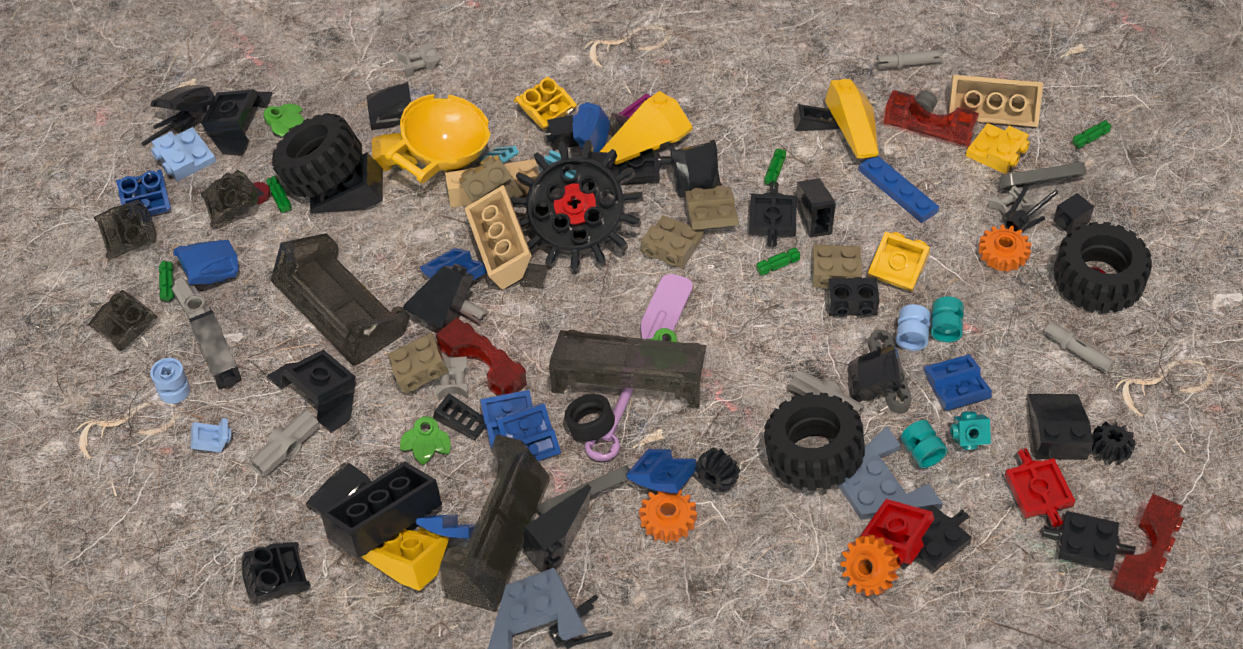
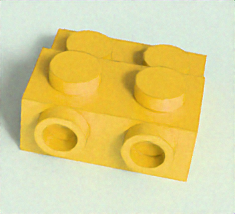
M987 123L967 149L966 157L1007 174L1011 167H1016L1021 153L1025 154L1030 146V141H1028L1029 134L1011 126H1008L1006 130H1002Z
M885 231L868 271V276L913 292L929 258L930 247L921 240L915 239L912 241L906 239L904 235L898 232L889 233Z

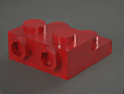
M885 499L860 537L874 535L875 540L884 538V543L887 545L891 544L894 554H898V558H896L898 565H902L903 562L912 564L924 546L922 537L934 520L933 512Z

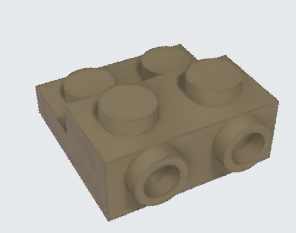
M498 154L494 157L492 155L486 157L481 161L480 166L475 169H467L459 178L460 185L472 202L479 200L502 185L506 187L509 197L523 195L522 190Z
M716 186L713 189L694 188L691 191H685L686 209L692 230L738 225V215L731 187Z
M662 215L656 226L651 225L641 240V253L683 269L704 238V231L700 229L692 230L691 226Z
M813 245V287L828 288L829 278H862L860 246Z
M432 332L388 354L394 376L404 394L449 372Z

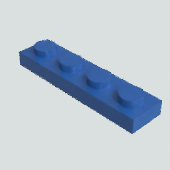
M879 156L870 157L859 164V171L921 224L938 213L939 206Z

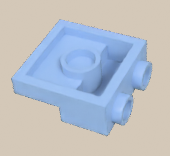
M193 127L176 136L171 131L152 141L153 148H151V152L157 161L161 160L165 173L168 176L172 175L176 182L216 162L215 156Z

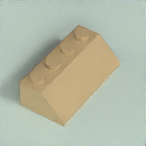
M952 75L948 119L1038 127L1043 82Z
M526 159L504 163L523 192V195L519 197L527 196L530 187L521 184L517 180L516 174L520 172L535 179L538 175L536 160ZM469 168L445 172L451 208L473 203L459 182L461 174Z
M502 185L464 209L488 276L503 290L523 278L532 255L507 189Z

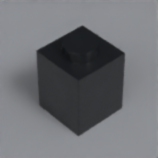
M573 115L547 120L548 129L544 130L546 142L551 143L553 151L558 150V142L561 141L565 143L567 148L579 146L573 137Z
M1076 193L1057 206L1053 221L1069 233L1073 229L1076 230L1078 226L1090 222L1094 206Z

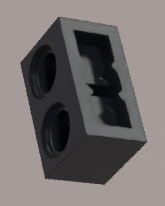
M829 278L827 289L829 316L877 315L880 301L877 278Z

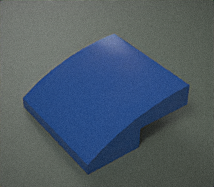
M453 248L420 266L421 271L429 278L443 266H453L454 264L467 268V273L474 276L473 280L487 273L484 262L472 260L470 251Z
M970 354L924 367V372L930 386L945 411L992 398V390L980 376L981 368Z
M530 390L479 400L490 448L504 446L495 419L532 407Z
M544 403L495 419L512 469L561 453L555 430L551 426Z
M648 449L626 474L627 479L652 490L678 493L695 472L697 467L696 459L673 458L671 449Z
M458 514L431 515L416 518L419 526L447 537L472 538L484 534L483 524L458 525Z

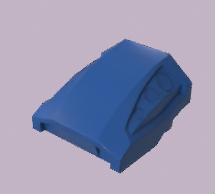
M585 102L579 105L578 113L573 115V137L582 150L586 140H590L593 145V152H600L606 145L610 120L601 106Z
M161 169L157 170V172L147 171L137 177L126 176L116 180L126 221L153 216L171 210Z
M219 239L218 241L199 242L174 248L173 254L180 261L188 277L189 284L223 283L227 278L236 277L237 254L229 240Z

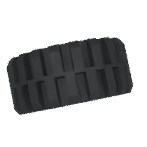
M333 113L318 114L311 119L307 118L300 125L297 124L293 127V130L283 136L282 141H279L277 144V149L273 151L272 166L291 193L305 198L316 197L317 194L322 195L330 189L333 190L339 183H343L349 174L355 171V166L359 165L360 157H362V144L343 117Z
M1091 222L1088 226L1083 224L1078 226L1076 230H1071L1063 238L1054 265V279L1060 292L1064 291V297L1069 301L1073 300L1074 305L1080 308L1083 306L1087 308V311L1094 312V310H1098L1100 313H1109L1111 310L1113 312L1122 311L1123 307L1127 309L1134 305V302L1141 298L1152 268L1150 251L1147 247L1145 248L1146 244L1141 238L1137 239V235L1130 230L1128 232L1121 225L1113 226L1109 222H1104L1103 224ZM1085 262H1105L1115 267L1120 273H1101L1090 268Z
M810 392L801 397L799 395L793 396L791 401L787 402L785 400L779 405V409L775 408L770 414V418L766 421L764 440L769 466L772 467L773 473L777 477H781V481L788 485L792 483L795 488L802 490L804 487L808 488L809 491H816V488L831 489L832 485L836 484L839 486L843 484L845 478L850 479L856 473V469L858 470L863 463L865 443L861 417L847 401L842 402V398L833 395V397H830L827 393L820 392V395H813V392ZM810 435H826L834 439L829 444L817 448H805L795 444L800 439Z

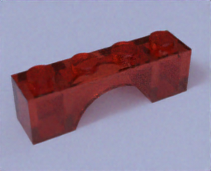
M892 90L886 104L884 123L969 147L976 132L979 113L957 107L949 114H933L924 110L917 103L914 95Z
M456 318L436 334L440 351L449 358L467 356V359L482 361L490 368L487 373L488 389L496 396L520 392L527 386L525 368L520 363L512 361L505 351L494 347L487 337L480 336L475 332L469 323H464L459 318Z
M1152 493L1138 526L1149 538L1151 550L1139 555L1126 554L1112 587L1113 590L1141 602H1144L1147 593L1153 595L1159 581L1154 576L1156 572L1162 573L1167 562V558H1164L1163 554L1165 551L1171 552L1176 540L1171 535L1173 531L1179 532L1184 517L1180 516L1183 508L1182 505Z

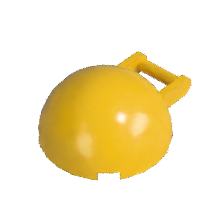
M434 94L419 97L404 109L400 119L402 140L387 152L385 158L389 162H395L417 177L418 182L423 184L438 171H454L473 163L483 153L491 134L488 129L489 121L477 106L463 98L448 95L447 99H434ZM409 151L417 161L426 167L420 169L401 155Z

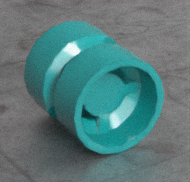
M945 296L936 299L932 304L931 335L940 342H955L963 335L964 305L962 301L955 297Z
M919 420L912 423L901 434V441L908 451L912 452V457L920 468L925 469L936 465L948 452L947 447L940 437L936 436V432L928 420Z

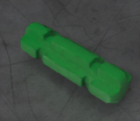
M1107 120L1099 122L1098 125L1096 124L1082 133L1073 136L1072 144L1076 148L1083 147L1102 135L1111 131V124Z
M777 148L774 151L767 169L768 172H766L764 177L766 185L773 182L774 186L775 182H777L783 162L786 159L787 152L784 149Z
M268 177L266 180L267 185L280 212L290 211L292 209L291 203L282 185L279 183L278 177Z
M795 247L787 250V253L784 251L767 258L768 261L764 259L757 262L756 269L760 275L770 272L769 270L774 271L789 265V262L799 261L800 252Z
M163 260L159 265V297L162 301L170 302L174 297L172 287L174 286L173 263Z

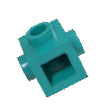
M973 411L962 412L961 416L953 417L954 424L950 425V435L952 440L954 439V442L960 447L972 450L977 449L978 445L991 444L990 418L984 414L977 415V412Z

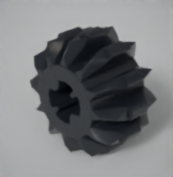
M1105 421L1102 426H1097L1093 431L1092 454H1099V461L1106 459L1109 465L1113 461L1120 465L1124 460H1128L1131 457L1136 446V441L1133 440L1134 432L1126 431L1127 426L1120 427L1116 421L1112 425Z
M714 447L698 458L696 462L697 467L695 468V471L699 474L698 478L703 480L705 485H709L713 491L717 489L722 493L734 486L741 470L736 466L737 461L733 460L730 454L727 455L723 449L717 450Z

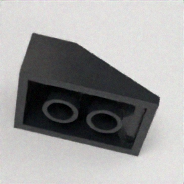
M368 152L362 154L359 165L355 166V171L349 174L343 183H339L336 188L326 191L325 194H317L316 197H310V211L312 213L362 210L376 205L382 201L383 168Z
M1027 394L1035 459L1087 460L1093 445L1090 421L1078 394Z
M589 484L525 526L523 552L540 572L552 568L557 569L562 564L588 514L591 486Z

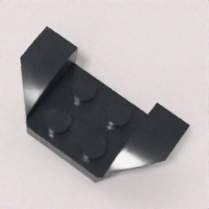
M250 89L216 93L214 105H210L201 124L222 154L243 155L249 143V139L241 129L251 107L267 106L273 94L272 91L259 92Z
M324 349L299 362L287 363L267 375L279 388L282 389L293 383L318 405L317 420L330 432L335 431L351 420L356 376Z

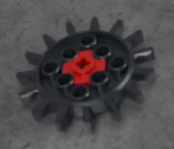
M586 140L583 146L582 157L571 158L568 157V149L563 141L558 142L561 160L550 165L538 152L535 153L536 163L542 169L537 177L532 179L520 172L516 174V178L521 184L530 187L527 198L510 197L513 207L526 208L527 218L518 220L521 229L524 230L532 227L536 234L527 242L530 252L532 253L540 244L544 243L547 247L551 248L545 261L547 268L552 269L559 253L572 255V269L574 273H579L581 267L580 254L594 252L596 261L603 267L606 266V259L600 248L609 241L614 242L618 248L626 251L628 249L626 241L616 233L621 224L640 227L641 220L635 216L626 215L625 204L644 201L642 192L623 194L620 186L635 176L633 168H628L615 176L609 168L617 158L616 151L611 149L603 161L599 163L590 159L593 152V145L590 140ZM574 170L576 175L573 178L567 179L564 177L567 171ZM592 182L595 184L592 190H583V186L586 183ZM559 188L563 190L559 197L551 196V192L554 189ZM610 194L614 196L610 203L602 202V198L605 195ZM578 203L577 208L573 209L574 204ZM541 207L549 208L548 213L544 216L537 215ZM592 213L600 214V218L596 222H590L588 218ZM565 219L568 221L564 228L556 227V223L559 220ZM578 232L587 233L584 240H575V235Z

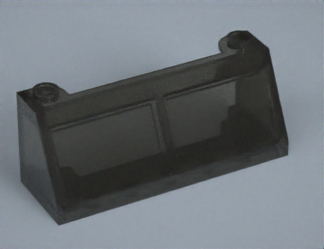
M327 233L281 242L270 281L352 365L361 364L405 334L410 315L400 306L394 307L390 312L337 260L338 245Z
M560 330L549 363L552 393L564 394L567 386L571 385L572 389H576L577 383L675 393V400H680L681 396L687 400V407L700 409L707 359V345L695 342L681 343L584 333L576 330Z
M499 434L496 435L492 444V453L497 458L498 463L497 477L466 548L455 546L447 550L439 566L446 599L496 613L501 603L505 586L510 581L523 549L524 528L535 519L538 512L537 505L542 502L550 482L549 474L522 440Z

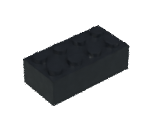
M404 461L320 514L328 539L358 559L405 528L410 527L416 522V518L430 514L442 505L436 479Z

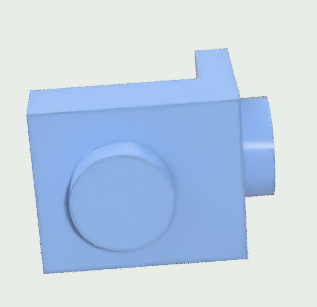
M226 418L221 419L219 426L193 422L191 426V449L221 453L225 443L230 442L231 428H228V419Z

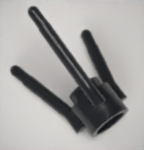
M180 111L176 115L153 126L154 129L164 125L167 126L144 140L141 145H147L172 128L178 133L192 128L195 124L193 116L188 111Z
M1024 187L1011 209L1005 213L1007 218L1005 220L1006 227L1009 229L1010 226H1014L1013 231L1022 230L1023 233L1026 229L1045 220V216H1041L1028 223L1030 216L1057 195L1058 190H1054L1028 212L1024 210L1016 211L1028 191V187Z
M598 595L592 596L577 608L581 617L594 609L592 603L598 599ZM558 622L548 628L557 647L565 645L566 649L613 635L612 631L577 639L562 640L558 635Z

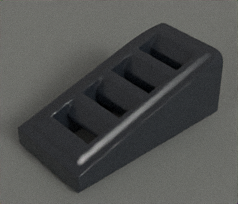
M798 104L793 115L794 126L797 131L840 129L828 108Z
M450 393L447 394L434 411L433 418L474 441L477 440L485 429L483 416ZM449 408L453 409L450 415L446 413ZM458 412L461 413L460 418L456 420L454 418ZM466 417L471 418L466 426L462 424ZM475 421L480 423L474 431L470 429Z

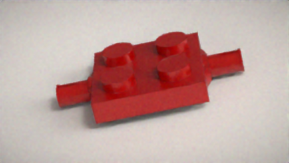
M1024 448V450L1020 449L1017 454L1022 464L1018 467L1007 469L1004 476L1024 518L1046 514L1051 521L1052 527L1062 525L1063 521L1058 510L1074 506L1075 499L1055 458L1044 461L1032 460L1027 448Z

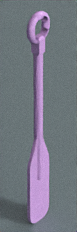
M667 274L661 278L641 321L642 343L647 339L653 338L655 332L661 328H668L674 332L692 292L693 284L690 279L675 274ZM662 336V340L665 341L667 337ZM639 354L613 410L615 424L605 436L601 437L603 440L613 441L614 444L611 445L609 453L603 455V453L597 451L593 452L591 449L596 440L585 442L586 453L591 459L604 462L613 459L618 454L620 443L615 436L617 425L648 358H641Z

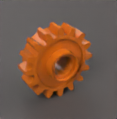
M1001 225L1000 229L992 226L991 232L985 230L984 235L980 237L978 253L982 254L981 260H985L987 266L996 270L1006 272L1014 269L1018 270L1019 266H1025L1026 260L1030 258L1032 243L1028 242L1029 237L1021 236L1022 230L1013 231L1014 226H1010L1009 229H1005L1004 225Z
M682 489L678 493L658 491L657 495L649 492L648 500L643 499L642 508H639L640 525L645 527L646 534L653 535L656 541L660 539L664 540L665 543L673 540L678 542L682 536L688 537V530H694L695 521H697L695 502H690L689 494L684 497L682 496Z
M874 535L858 537L855 541L847 544L850 550L842 552V555L847 559L840 562V565L847 569V571L842 573V576L850 577L848 586L857 585L856 592L865 591L866 596L879 595L893 587L891 581L898 579L896 571L900 569V565L897 564L896 559L898 554H894L891 544H885L884 538L875 540ZM869 561L872 563L873 569L870 568Z

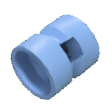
M912 304L900 309L896 342L901 348L918 351L927 346L931 318L930 311L927 308Z
M163 358L152 366L150 376L158 396L163 402L168 404L179 403L189 395L190 385L180 361L174 358Z

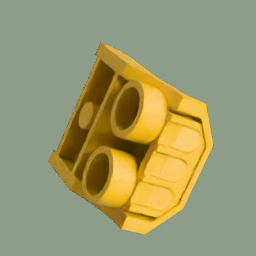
M548 76L532 89H527L523 95L515 97L513 101L518 103L543 130L547 128V120L564 117L577 107V104L568 93Z
M401 133L383 134L372 138V158L383 168V171H388L393 165H398L395 162H389L385 157L387 152L402 140ZM409 151L401 155L413 164H417V160Z

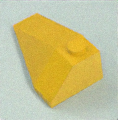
M851 79L831 80L825 102L856 158L878 157L874 108L867 96Z
M658 91L636 110L600 152L608 153L611 149L615 150L617 158L614 164L617 165L640 156V153L644 150L652 148L654 151L660 148V144L668 141L672 144L679 141L693 130V126L678 102Z
M420 527L418 531L405 528L388 541L383 542L366 555L361 556V558L398 583L420 591L437 576L449 537L433 533L423 527Z

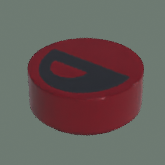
M264 182L252 183L246 191L249 201L254 204L266 202L271 195L269 186Z

